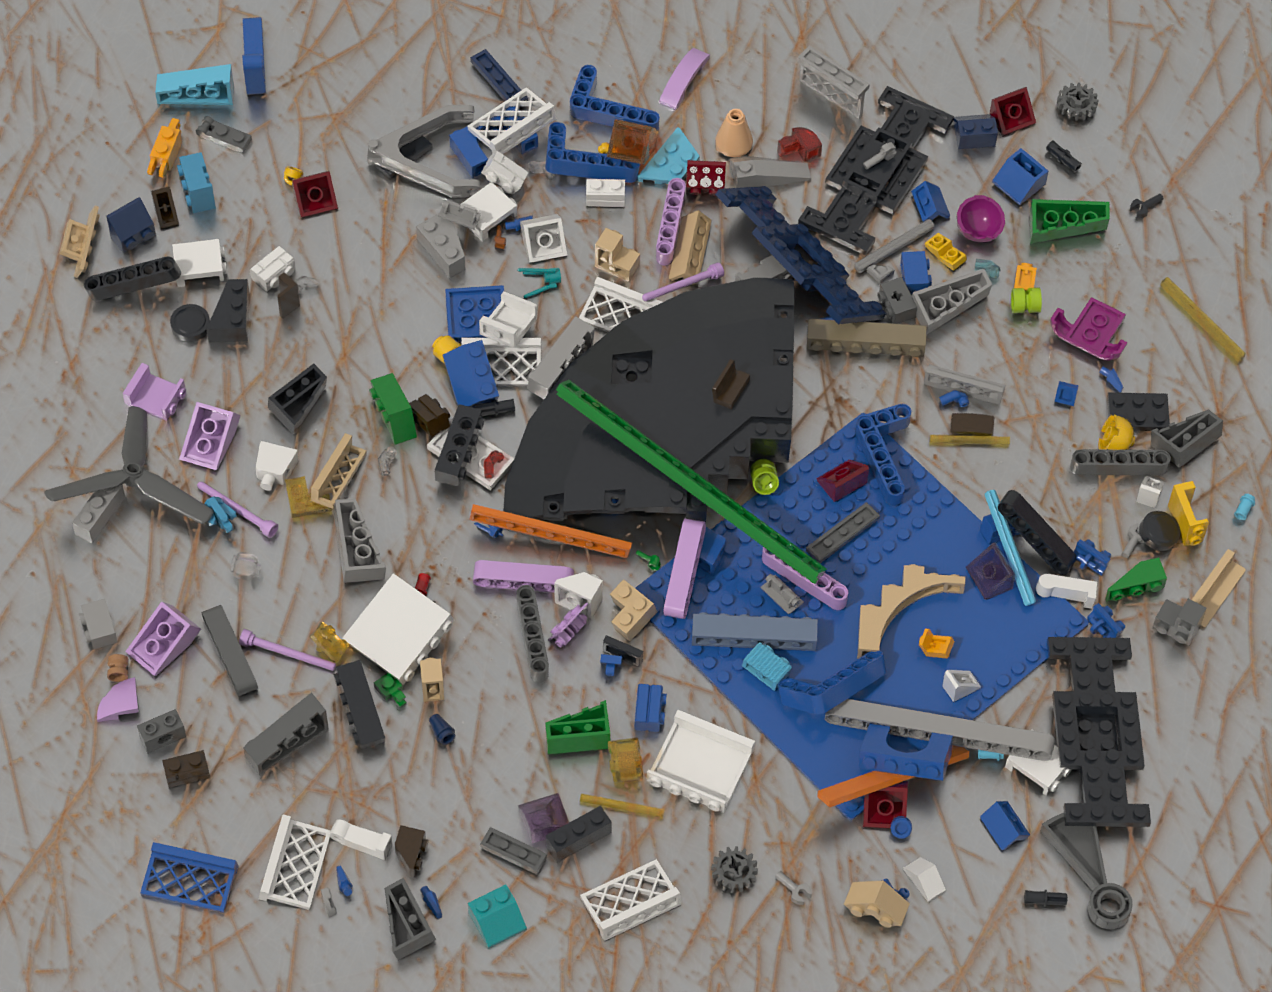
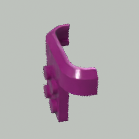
M1092 297L1074 324L1067 321L1064 316V310L1060 308L1056 309L1050 319L1052 329L1059 338L1103 360L1118 359L1128 343L1122 339L1118 344L1109 343L1124 321L1126 314Z

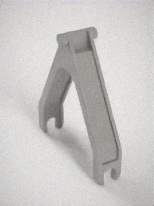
M446 105L377 140H370L367 152L368 164H377L449 197L470 198L480 191L481 184L479 180L452 179L405 158L399 150L402 146L448 123L473 122L474 114L463 113H474V106Z

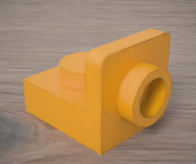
M1021 263V265H1017L1014 288H1023L1025 291L1028 288H1034L1037 268L1033 267V264Z

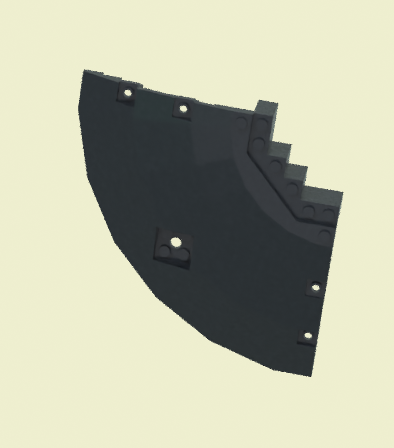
M750 278L686 291L619 323L568 365L529 419L505 483L503 511L541 521H563V519H567L568 515L625 514V512L629 513V511L686 514V519L706 522L707 505L704 502L700 501L692 493L688 492L557 395V387L560 383L567 380L572 381L726 495L728 479H748L749 461L767 459L771 462L789 463L793 410L794 279ZM781 314H786L787 317H786V318H782L780 315H781ZM780 358H786L787 361L782 362ZM730 359L735 360V369L750 374V381L732 409L714 403L712 394L714 384ZM628 374H635L637 379L631 382L626 379V376ZM612 499H617L618 502H617V503H612L611 500H612ZM554 505L557 509L551 510L550 507Z

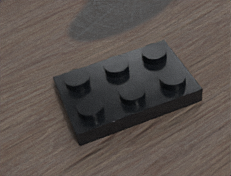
M1108 392V417L1117 415L1127 419L1134 431H1151L1156 428L1160 430L1169 426L1168 394Z

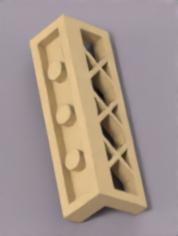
M344 434L312 485V502L333 509L335 500H339L365 458L367 450L353 446L352 435ZM352 452L359 456L358 458L349 459L348 455ZM349 466L350 471L341 473V467ZM340 479L342 484L333 487L331 482ZM332 493L333 495L331 501L322 498L325 494Z

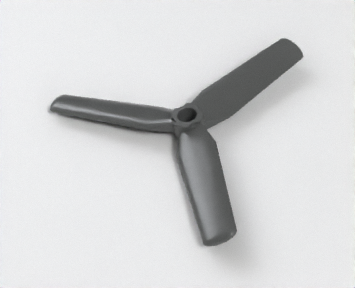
M136 406L128 408L121 453L124 462L123 469L105 472L44 491L45 496L50 501H58L117 487L125 483L129 487L135 486L144 495L200 524L207 523L214 513L213 509L159 475L142 468L146 462L147 412Z

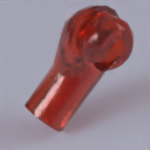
M494 450L484 460L485 478L490 479L494 477L495 463H501L504 459L502 452Z

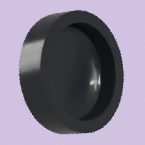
M186 304L180 306L172 313L170 318L171 329L178 339L194 342L207 335L206 328L210 318L208 312L203 307L196 304Z
M1163 511L1148 513L1139 526L1140 536L1145 544L1158 551L1171 549L1178 542L1181 534L1177 521L1170 514Z

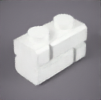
M496 151L489 157L481 172L488 181L498 184L504 192L511 193L512 195L521 188L528 174L525 169L499 151Z
M587 179L586 206L625 207V180Z
M278 246L250 269L251 278L267 292L279 285L278 277L285 272L288 276L294 273L296 269L295 260Z

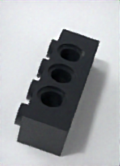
M458 404L434 470L435 481L459 486L460 480H464L467 471L465 466L471 462L472 447H476L478 442V430H482L485 419L482 418V410Z

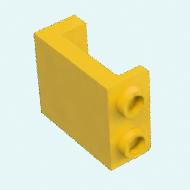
M1193 481L1174 485L1168 503L1172 517L1179 524L1180 538L1184 546H1195L1203 542L1209 525L1208 519L1196 520L1190 506L1196 488Z

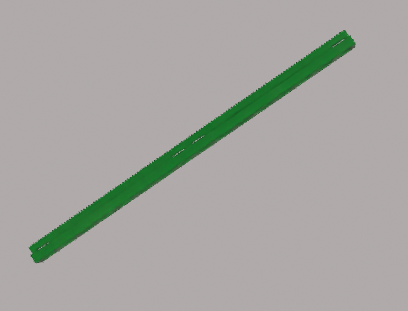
M567 380L559 384L556 390L560 398L564 399V401L625 444V446L692 493V495L696 496V498L700 499V501L704 502L716 513L718 512L728 522L730 521L738 529L759 542L769 552L771 551L773 555L775 554L777 558L794 568V570L798 571L810 582L816 584L819 578L824 575L827 568L572 381Z

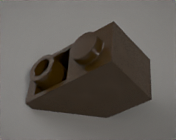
M400 825L395 841V853L409 876L414 878L416 871L421 870L423 862L421 855L422 852H426L429 840L426 839L424 830Z

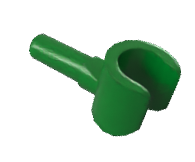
M640 550L636 551V555L649 562V569L653 571L659 570L661 562L657 555H652L651 557Z

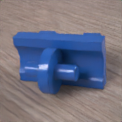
M1080 539L1076 544L1074 553L1077 556L1076 559L1081 562L1080 569L1085 570L1089 567L1102 576L1111 560V554L1106 550L1101 552L1096 550L1094 542L1089 539L1086 541Z
M1099 603L1094 605L1093 611L1087 616V619L1093 625L1090 628V632L1092 634L1099 632L1104 638H1118L1124 631L1125 625L1122 621H1114L1111 618L1113 612L1109 606L1102 607Z

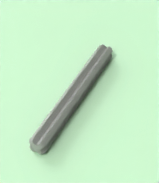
M927 219L854 264L855 270L858 273H862L869 266L877 264L933 230L934 223Z

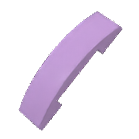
M692 48L676 67L660 97L659 103L676 110L683 100L684 93L699 69H703L710 58V54Z

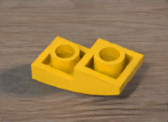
M937 233L924 243L925 247L938 260L953 271L967 260L966 254L953 247L952 241L940 233Z

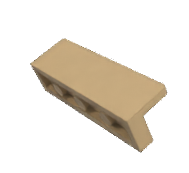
M699 210L682 217L669 275L671 281L681 277L685 279L701 272L712 220Z
M1227 549L1192 598L1194 602L1207 608L1201 624L1203 629L1207 627L1246 571L1244 567L1233 561L1235 552Z

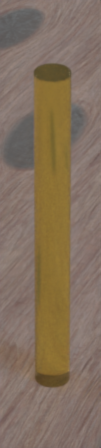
M930 435L929 442L1010 445V437Z
M581 794L580 802L661 818L664 816L665 809Z

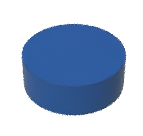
M898 816L891 822V832L897 838H906L912 832V823L907 817Z

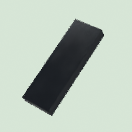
M421 136L402 146L399 151L405 158L415 161L432 149L433 146L429 140ZM377 165V168L389 179L397 175V173Z

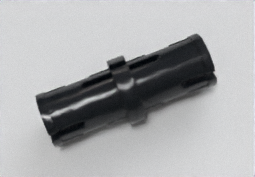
M1054 140L1047 145L1046 150L1054 155L1059 163H1063L1070 168L1072 172H1077L1082 166V163L1070 154V151L1063 149Z

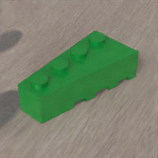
M1032 199L1030 207V244L1107 230L1110 220V202Z

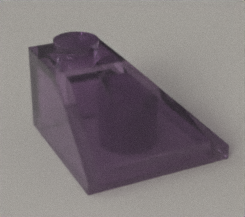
M559 793L518 805L531 843L545 840L546 835L569 823Z

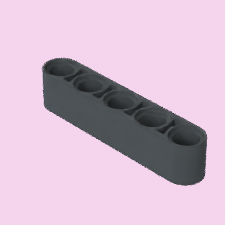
M1079 449L1072 455L1070 469L1077 475L1160 476L1167 472L1171 457L1165 450Z
M522 585L517 589V608L530 676L534 682L542 683L549 677V662L536 595L533 587ZM528 596V597H530V598H529V599H523L522 597ZM531 614V615H533V616H532V617H526L525 615ZM530 632H535V633H537V634H535V635H530L529 633H530ZM534 650H539L540 652H539V653H533L532 651H534ZM538 668L544 669L543 671H536Z
M222 605L201 612L205 625L237 695L241 696L258 689L256 679Z

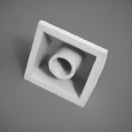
M558 214L520 221L529 263L567 256L562 220Z
M583 572L557 579L554 583L556 604L571 610L577 605L581 607L588 603L579 614L583 613L587 618L592 619L602 602L603 580L594 574Z

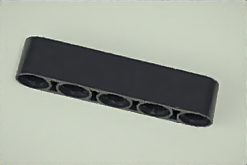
M167 256L90 276L85 279L84 288L91 299L99 301L176 281L181 276V270L172 257Z
M1009 490L998 504V511L1057 574H1068L1077 560L1076 554L1020 493L1015 490Z

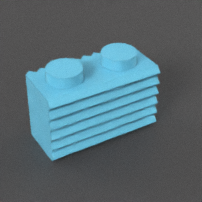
M761 642L745 657L742 664L746 670L773 691H776L781 680L789 676L792 668L787 659L778 657L770 646L762 645Z

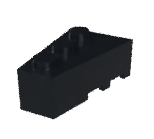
M248 279L227 280L206 328L208 342L248 341Z
M313 363L268 397V409L293 435L326 388L327 376Z

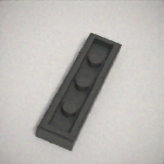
M866 502L808 545L806 552L821 564L878 521L880 515Z

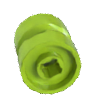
M1040 287L1028 288L1027 291L1023 288H1012L1011 310L1013 314L1024 313L1026 310L1029 313L1041 312L1042 295Z
M760 459L752 464L750 475L755 491L762 495L774 493L779 486L774 463L767 459Z

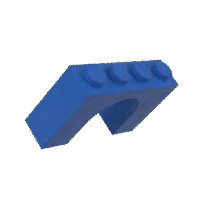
M510 106L505 111H515L516 106ZM494 116L491 120H501V116ZM504 116V120H514V116ZM518 116L517 120H523L525 117ZM479 126L476 129L486 130V126ZM490 126L489 130H499V126ZM503 126L502 130H507L512 126ZM468 127L454 131L449 135L450 147L472 178L482 174L481 172L488 158L478 145L480 140L468 130ZM537 133L516 145L522 155L538 147Z
M869 724L860 748L859 768L943 781L952 754L953 735L932 732L926 748L917 752L906 753L889 747L890 726Z

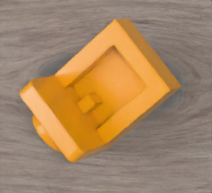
M925 628L923 635L919 639V646L927 657L948 658L955 641L949 636L933 635L930 629Z

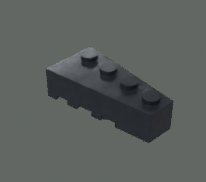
M361 660L337 666L336 674H333L336 686H339L341 691L339 695L342 705H346L348 711L346 713L348 724L352 725L354 729L352 736L355 745L359 744L362 750L385 743V735Z

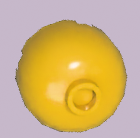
M1117 415L1109 416L1102 427L1101 432L1104 435L1103 440L1099 438L1098 448L1128 450L1135 443L1134 430L1131 423Z

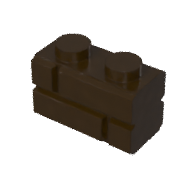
M425 394L419 397L418 400L415 399L409 403L412 408L414 421L429 436L433 437L439 434L440 431L450 427V414L445 407L441 408L436 398L432 399L429 395Z
M204 750L162 760L169 788L196 782L199 779L210 778Z

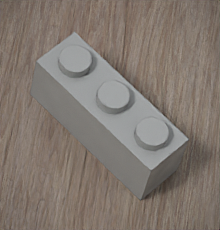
M123 485L96 491L92 494L72 522L75 535L91 543L94 542L124 500Z

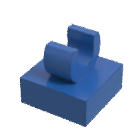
M1059 381L1054 402L1074 406L1079 385Z
M601 654L600 663L601 665H606L607 676H614L615 667H622V656Z

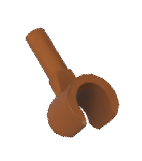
M497 225L495 248L505 249L506 238L501 237V225Z

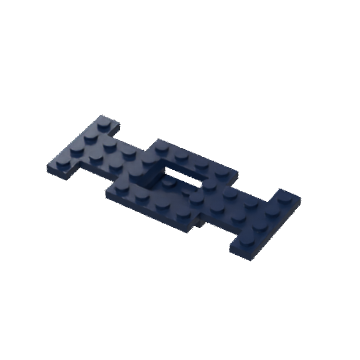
M768 187L724 188L717 191L715 195L726 207H740L758 226L755 227L752 234L806 291L818 290L832 304L826 312L838 325L884 319L887 313L882 309L881 304L876 301L863 302L859 298L858 293L846 284L849 274L845 267L833 258L832 253L826 250L820 244V241L808 232V228L803 224L790 225L785 220V217L773 208L777 198ZM799 244L818 265L807 263L801 257V254L794 249L796 245Z

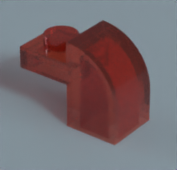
M796 127L792 128L791 136H785L778 140L777 152L780 157L798 151L803 161L806 162L821 156L822 143L812 130Z

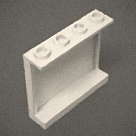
M393 573L342 639L348 646L358 650L404 685L406 681L408 682L413 678L415 670L420 665V660L427 659L428 653L439 645L443 634L452 628L454 619L450 613Z
M677 710L672 728L651 770L648 769L647 781L654 787H663L674 795H682L693 803H701L713 811L724 813L754 752L755 741Z

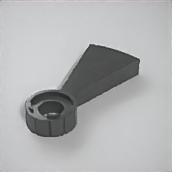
M1064 813L1042 823L1041 833L1093 891L1088 902V913L1091 920L1104 929L1113 930L1124 926L1131 915L1132 897L1124 887L1115 883H1107L1096 826H1065ZM1107 898L1114 899L1119 903L1120 909L1116 912H1107L1102 908L1101 901Z

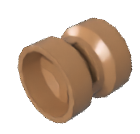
M122 654L110 655L107 663L110 668L107 671V679L113 682L127 680L128 670L126 667L129 665L128 657Z

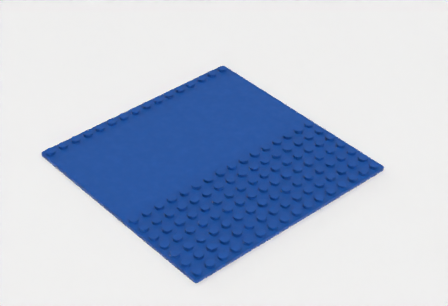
M861 413L779 476V486L774 493L769 495L757 493L742 505L754 516L808 554L806 552L808 545L867 502L880 515V519L821 563V565L827 568L825 572L827 575L848 589V599L845 608L841 610L832 609L766 566L762 561L763 545L738 529L730 521L728 522L726 518L718 523L726 529L723 535L726 539L725 552L712 575L697 567L685 619L664 615V604L675 557L635 587L636 590L653 602L656 607L657 613L650 619V622L819 790L873 771L859 768L860 748L867 730L830 724L825 720V713L816 715L783 705L779 688L773 691L742 666L743 660L753 648L692 645L693 614L704 612L711 615L725 613L733 616L746 614L755 617L767 615L777 618L788 616L799 619L804 617L818 619L816 651L773 649L775 655L787 659L792 667L786 679L791 678L818 685L857 660L861 605L868 604L881 607L882 585L894 584L902 586L904 565L915 564L923 566L924 574L937 573L939 575L956 574L965 577L963 594L944 592L933 594L913 602L895 616L886 628L879 647V651H882L884 655L886 674L848 699L967 720H975L1048 659V637H1075L1089 623L1066 599L1038 595L1036 585L1040 575L1021 558L1036 599L1034 604L1025 606L1002 542L998 541L988 544L980 532L982 521L889 434L882 436V439L905 487L902 503L897 506L888 504L855 435L857 419L866 413ZM849 459L868 465L867 484L836 502L830 498L816 479ZM769 574L776 575L804 601L802 605L789 615L761 589V586L767 582L765 579ZM925 628L930 629L933 635L953 638L955 642L948 658L925 656L919 646V639L923 635ZM947 670L971 671L981 688L953 702L943 688L945 672ZM890 734L889 747L900 752L911 753L923 750L927 747L929 741ZM865 795L838 804L836 807L849 820H853L864 811Z

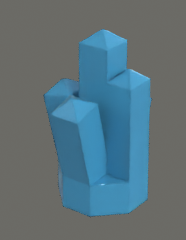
M213 496L207 499L204 504L214 511L213 516L208 521L209 526L216 525L217 521L220 528L224 529L226 533L234 530L229 519L232 521L237 517L236 511L226 505L220 497Z

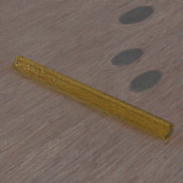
M1166 277L1161 281V287L1235 360L1241 361L1245 357L1246 353L1170 278Z

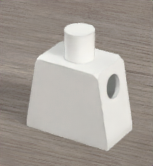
M261 441L256 462V476L259 480H262L260 487L269 491L274 483L284 485L299 461L298 451Z

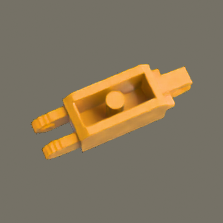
M172 118L168 127L161 126L150 153V163L147 169L148 175H153L155 169L160 168L159 177L164 178L167 170H172L182 144L179 119Z

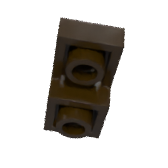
M952 413L950 432L952 435L993 436L995 417L974 413Z

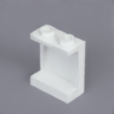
M492 182L460 204L462 209L465 206L478 210L477 212L481 213L475 230L468 229L482 242L488 238V231L509 215L513 218L517 216L516 202L512 198H508L502 188L497 187Z
M219 239L172 244L174 260L181 270V276L176 280L178 287H184L185 280L220 276V281H224V274H227L226 262H222V258H225L224 246H220Z
M503 292L500 304L489 318L483 316L479 320L480 335L515 348L536 321L537 305L513 294Z
M1055 745L1052 758L1048 761L1009 755L1005 768L1011 772L1016 768L1043 787V794L1046 796L1050 791L1054 792L1061 783L1059 780L1062 776L1066 778L1072 771V769L1060 768L1059 751Z

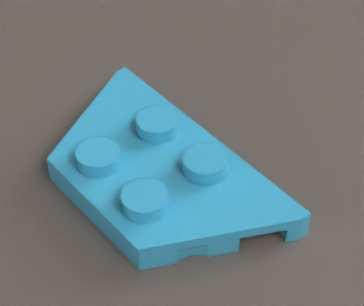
M679 127L675 129L639 173L637 181L652 180L655 181V184H669L670 180L674 178L684 180L687 177V160L700 161L699 154Z

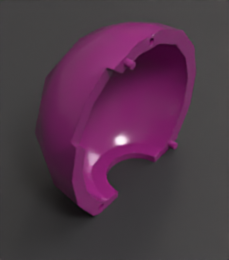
M974 195L966 199L959 206L956 216L957 226L962 235L967 239L976 242H988L994 240L1002 233L1005 226V214L1001 206L992 198L984 195Z

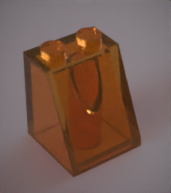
M615 119L607 157L644 165L655 150L659 131L651 126Z

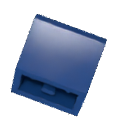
M1020 148L1006 160L992 180V183L1021 205L1046 185L1049 171Z

